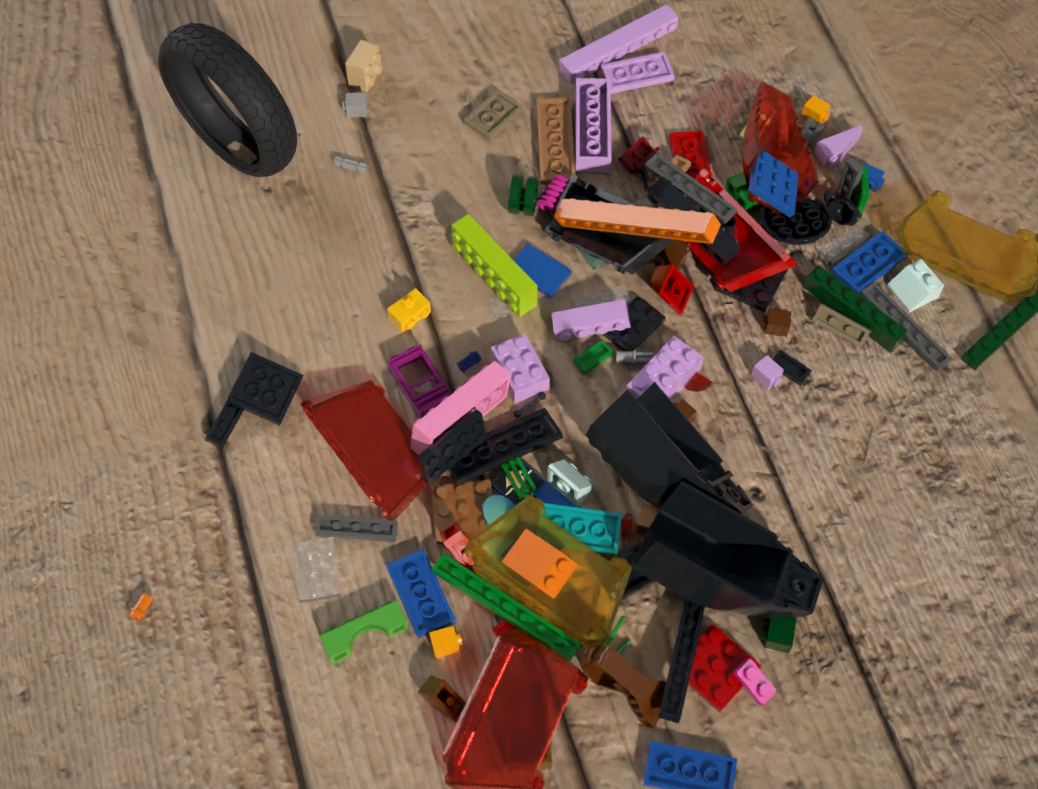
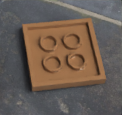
M490 480L464 482L458 486L456 483L431 486L437 544L443 543L440 532L454 522L458 523L468 540L497 536L496 530L492 531L487 527L482 509V503L489 496H492Z

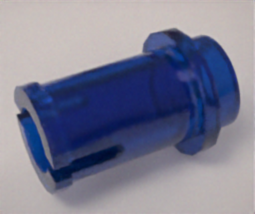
M470 351L467 357L456 364L460 371L464 373L473 365H478L481 357L476 351Z

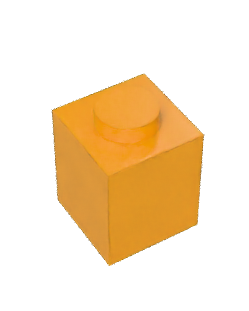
M813 95L804 105L801 117L806 120L811 117L818 124L826 122L830 116V104Z
M454 626L429 632L435 659L460 652L459 645L462 644L460 632L455 633Z

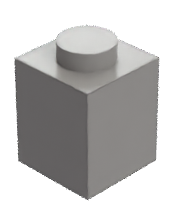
M366 92L346 93V100H343L342 103L343 111L347 112V118L368 117Z

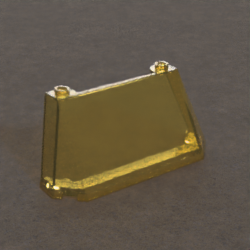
M939 190L933 192L904 217L896 235L907 258L913 261L922 259L929 268L1006 303L1015 301L1018 298L1034 296L1037 291V233L1022 229L1016 233L1014 238L950 210V196Z
M532 495L526 497L470 538L464 552L467 557L472 558L475 564L473 569L478 576L580 642L581 647L594 644L603 646L609 638L632 570V566L625 559L613 557L610 561H607L545 517L546 509L543 502ZM525 529H528L578 564L554 599H550L502 563L504 557Z

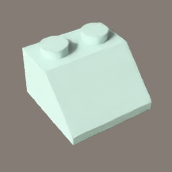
M920 259L905 267L887 284V287L910 313L937 299L944 285L926 263Z
M561 460L548 466L547 481L571 501L576 508L592 494V481L587 476H582L572 463Z

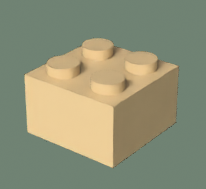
M360 40L345 63L349 87L367 93L369 88L374 85L376 77L381 74L383 69L378 45Z

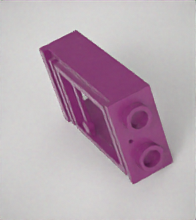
M421 344L416 347H410L406 352L394 355L387 361L391 375L419 418H423L424 413L432 407H437L446 396L449 397L453 394L423 350ZM421 358L430 375L428 378L409 387L398 369ZM435 380L438 386L415 397L412 389L428 381Z

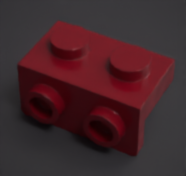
M642 136L618 160L631 175L636 171L640 173L645 168L644 164L660 148L657 146L653 149Z

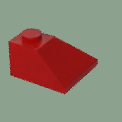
M673 264L656 267L650 280L651 284L678 315H682L694 286Z

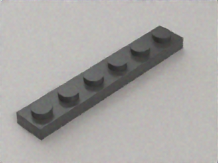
M656 153L644 164L645 169L659 179L663 176L666 180L672 181L677 190L684 192L689 200L696 203L706 212L713 213L722 223L726 224L737 213L736 207Z
M875 282L860 292L863 298L908 330L904 340L937 372L951 363L953 358Z

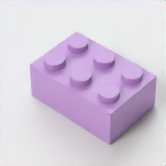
M526 334L491 347L492 361H496L511 373L508 392L514 403L549 390L550 378Z

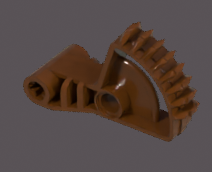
M591 645L584 652L580 663L584 674L597 686L624 694L628 702L633 703L632 708L634 712L641 713L638 720L643 725L654 729L660 719L658 714L666 681L646 678L610 646Z

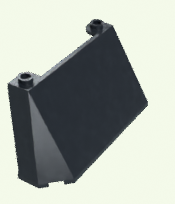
M573 174L545 228V231L551 234L549 238L557 242L562 240L615 266L614 270L622 274L627 272L633 275L675 241L674 239L563 227L554 218L562 199L574 198L581 201L590 200L592 202L603 201L611 204L635 205L599 189L589 182H584Z

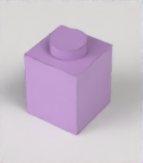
M766 355L754 365L751 376L768 390L772 386L776 387L782 381L784 370Z

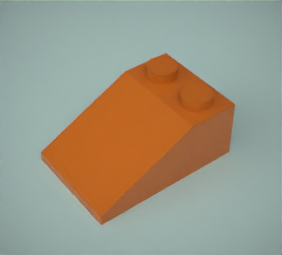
M528 529L523 531L502 560L503 564L550 599L556 597L578 566L577 563Z

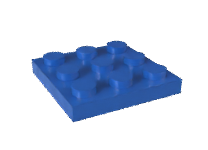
M758 147L753 151L748 191L788 217H791L795 214L799 174Z

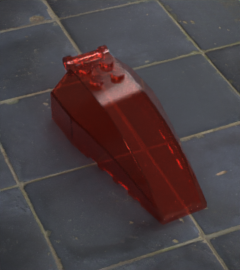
M764 82L760 83L754 98L741 148L743 171L749 190L751 167L760 156L761 148L799 174L796 202L805 200L819 182L815 159L810 147H807L805 144L807 138L802 136L801 131L803 128L802 125H798L797 120L799 117L795 111L791 96ZM749 191L748 201L759 203L773 210L774 213L781 214L779 210Z

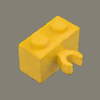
M416 288L387 308L388 319L402 333L407 329H411L415 323L426 318L431 312L430 302Z

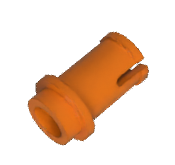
M142 593L134 608L129 610V616L136 621L144 619V613L153 601V598L148 594Z

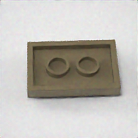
M497 89L464 119V124L490 141L523 111V106Z

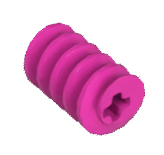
M560 175L554 176L537 200L539 208L552 215L569 180Z

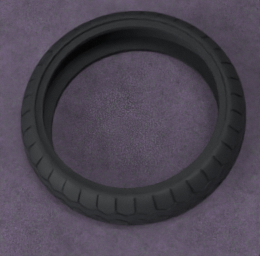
M189 23L169 33L160 46L158 54L159 71L171 99L195 133L221 159L244 174L254 177H268L282 171L290 163L296 152V126L283 96L260 64L238 42L215 27L203 23ZM208 77L229 98V100L233 103V105L236 107V109L239 111V113L247 123L248 127L227 106V104L223 101V99L220 97V95L217 93V91L211 84ZM234 141L239 142L249 148L257 159L251 164L240 161L232 155L227 146Z

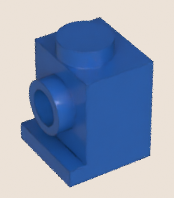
M865 163L864 167H868L869 190L876 192L877 189L882 188L885 179H883L885 171Z

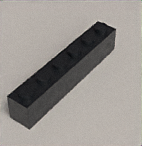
M663 176L647 189V199L657 208L663 207L665 209H679L681 211L694 210L703 213L696 203H692L684 192L677 190L673 182L666 180ZM720 226L713 244L696 242L722 267L739 254V242L734 237H730L722 226Z

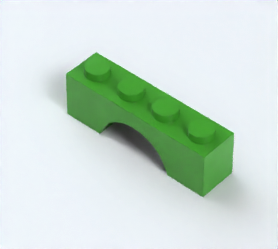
M396 600L384 603L381 608L375 611L369 610L363 613L362 617L355 620L349 619L336 629L330 628L323 635H320V638L331 663L334 664L351 656L353 642L363 632L378 630L392 637L409 629L402 609Z

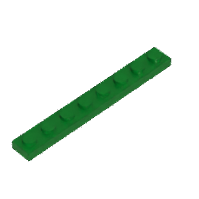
M444 553L432 567V573L570 663L581 647L580 642Z

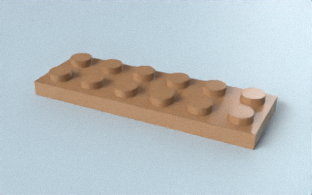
M537 98L540 183L549 184L556 175L563 176L570 181L571 175H575L571 98Z

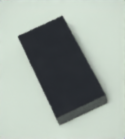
M781 350L772 359L784 370L782 375L799 386L804 383L812 372L811 369Z

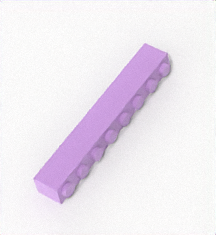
M666 4L560 59L559 72L570 84L575 82L576 78H582L594 73L601 68L602 64L620 59L622 56L634 52L636 49L647 45L664 34L674 31L677 28L678 15Z

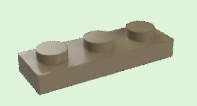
M823 303L819 306L812 319L814 322L860 347H863L872 331Z

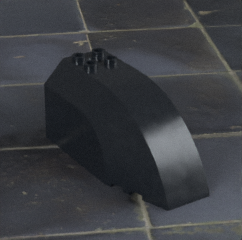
M656 382L637 399L629 390H626L590 425L586 433L590 445L597 448L602 454V459L614 468L626 484L640 497L659 509L681 481L740 514L754 506L740 485L736 486L732 481L731 477L733 474L731 471H725L721 465L723 460Z
M681 481L659 509L644 536L633 562L635 571L697 605L762 618L783 619L811 615L814 612L824 581L804 560L801 562L793 554L794 551L789 546L786 548L778 540L779 537L774 532Z

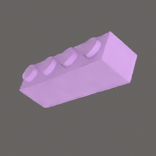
M625 299L552 313L553 330L557 341H567L571 338L587 337L592 334H604L609 331H621L625 328H630L628 307Z

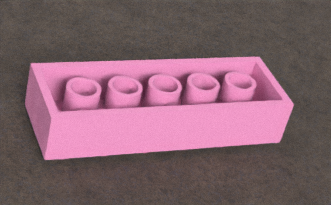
M496 361L485 365L476 376H471L466 384L457 387L452 395L446 396L437 407H432L427 412V415L423 418H418L414 422L410 448L419 455L475 410L480 411L485 416L507 398L511 373Z

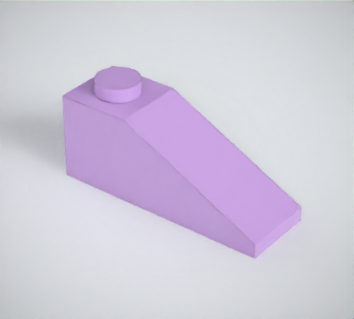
M859 125L816 143L814 154L824 168L830 165L834 166L840 162L860 138L863 126Z

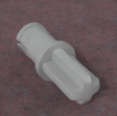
M636 350L617 351L616 361L617 363H634L635 365L636 362H649L654 357V353L636 352Z

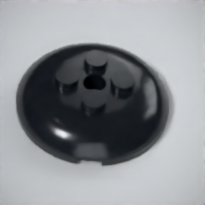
M797 193L794 215L788 217L766 202V205L760 210L759 221L761 227L773 239L789 245H806L820 240L829 232L832 225V214L829 208L820 200H812L806 198L805 194Z

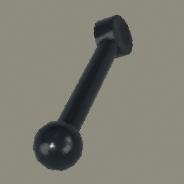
M540 392L537 398H535L529 404L524 406L522 409L516 410L514 412V416L516 418H519L521 416V413L530 408L536 402H538L539 400H544L546 398V394L544 392Z

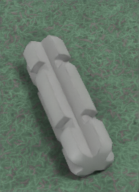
M335 156L333 161L334 166H343L342 168L348 170H358L360 173H365L367 170V164L363 162L358 163V161L347 158L343 159L340 156Z

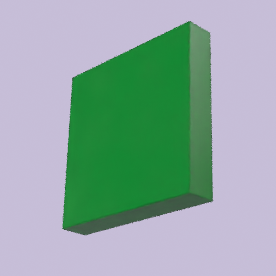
M862 167L863 173L854 196V205L860 210L862 215L869 198L868 167Z

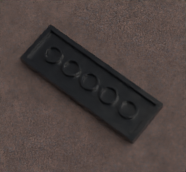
M543 408L486 433L487 439L481 445L474 448L467 456L459 460L452 468H449L448 471L458 486L500 467L503 463L506 464L510 460L513 461L517 457L520 458L563 438V434L546 408Z

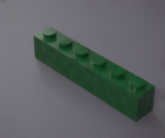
M818 265L807 275L804 289L828 307L871 329L872 331L868 337L888 352L892 353L903 342L908 332L907 329L823 267Z

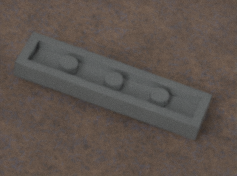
M318 515L315 536L396 542L398 521Z

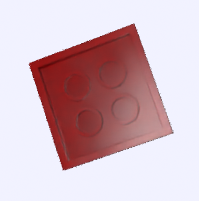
M712 624L698 639L688 685L721 713L744 687L733 672L746 658H751L759 669L762 665Z

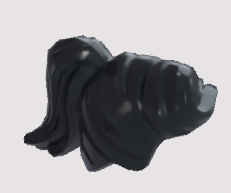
M826 190L824 200L826 205L829 206L832 219L838 225L854 226L862 218L860 210L846 196H833Z

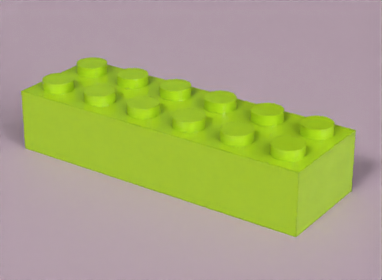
M467 214L451 225L452 247L454 251L460 253L464 261L474 268L475 273L485 280L487 286L496 291L498 298L508 304L511 312L521 317L537 306V284L470 214Z

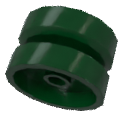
M514 174L512 176L508 199L509 214L517 215L523 204L522 211L524 216H534L539 194L538 177L529 176L524 187L523 175Z

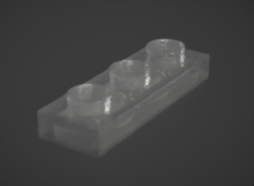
M856 224L820 249L817 255L831 266L867 241L870 235L860 225Z

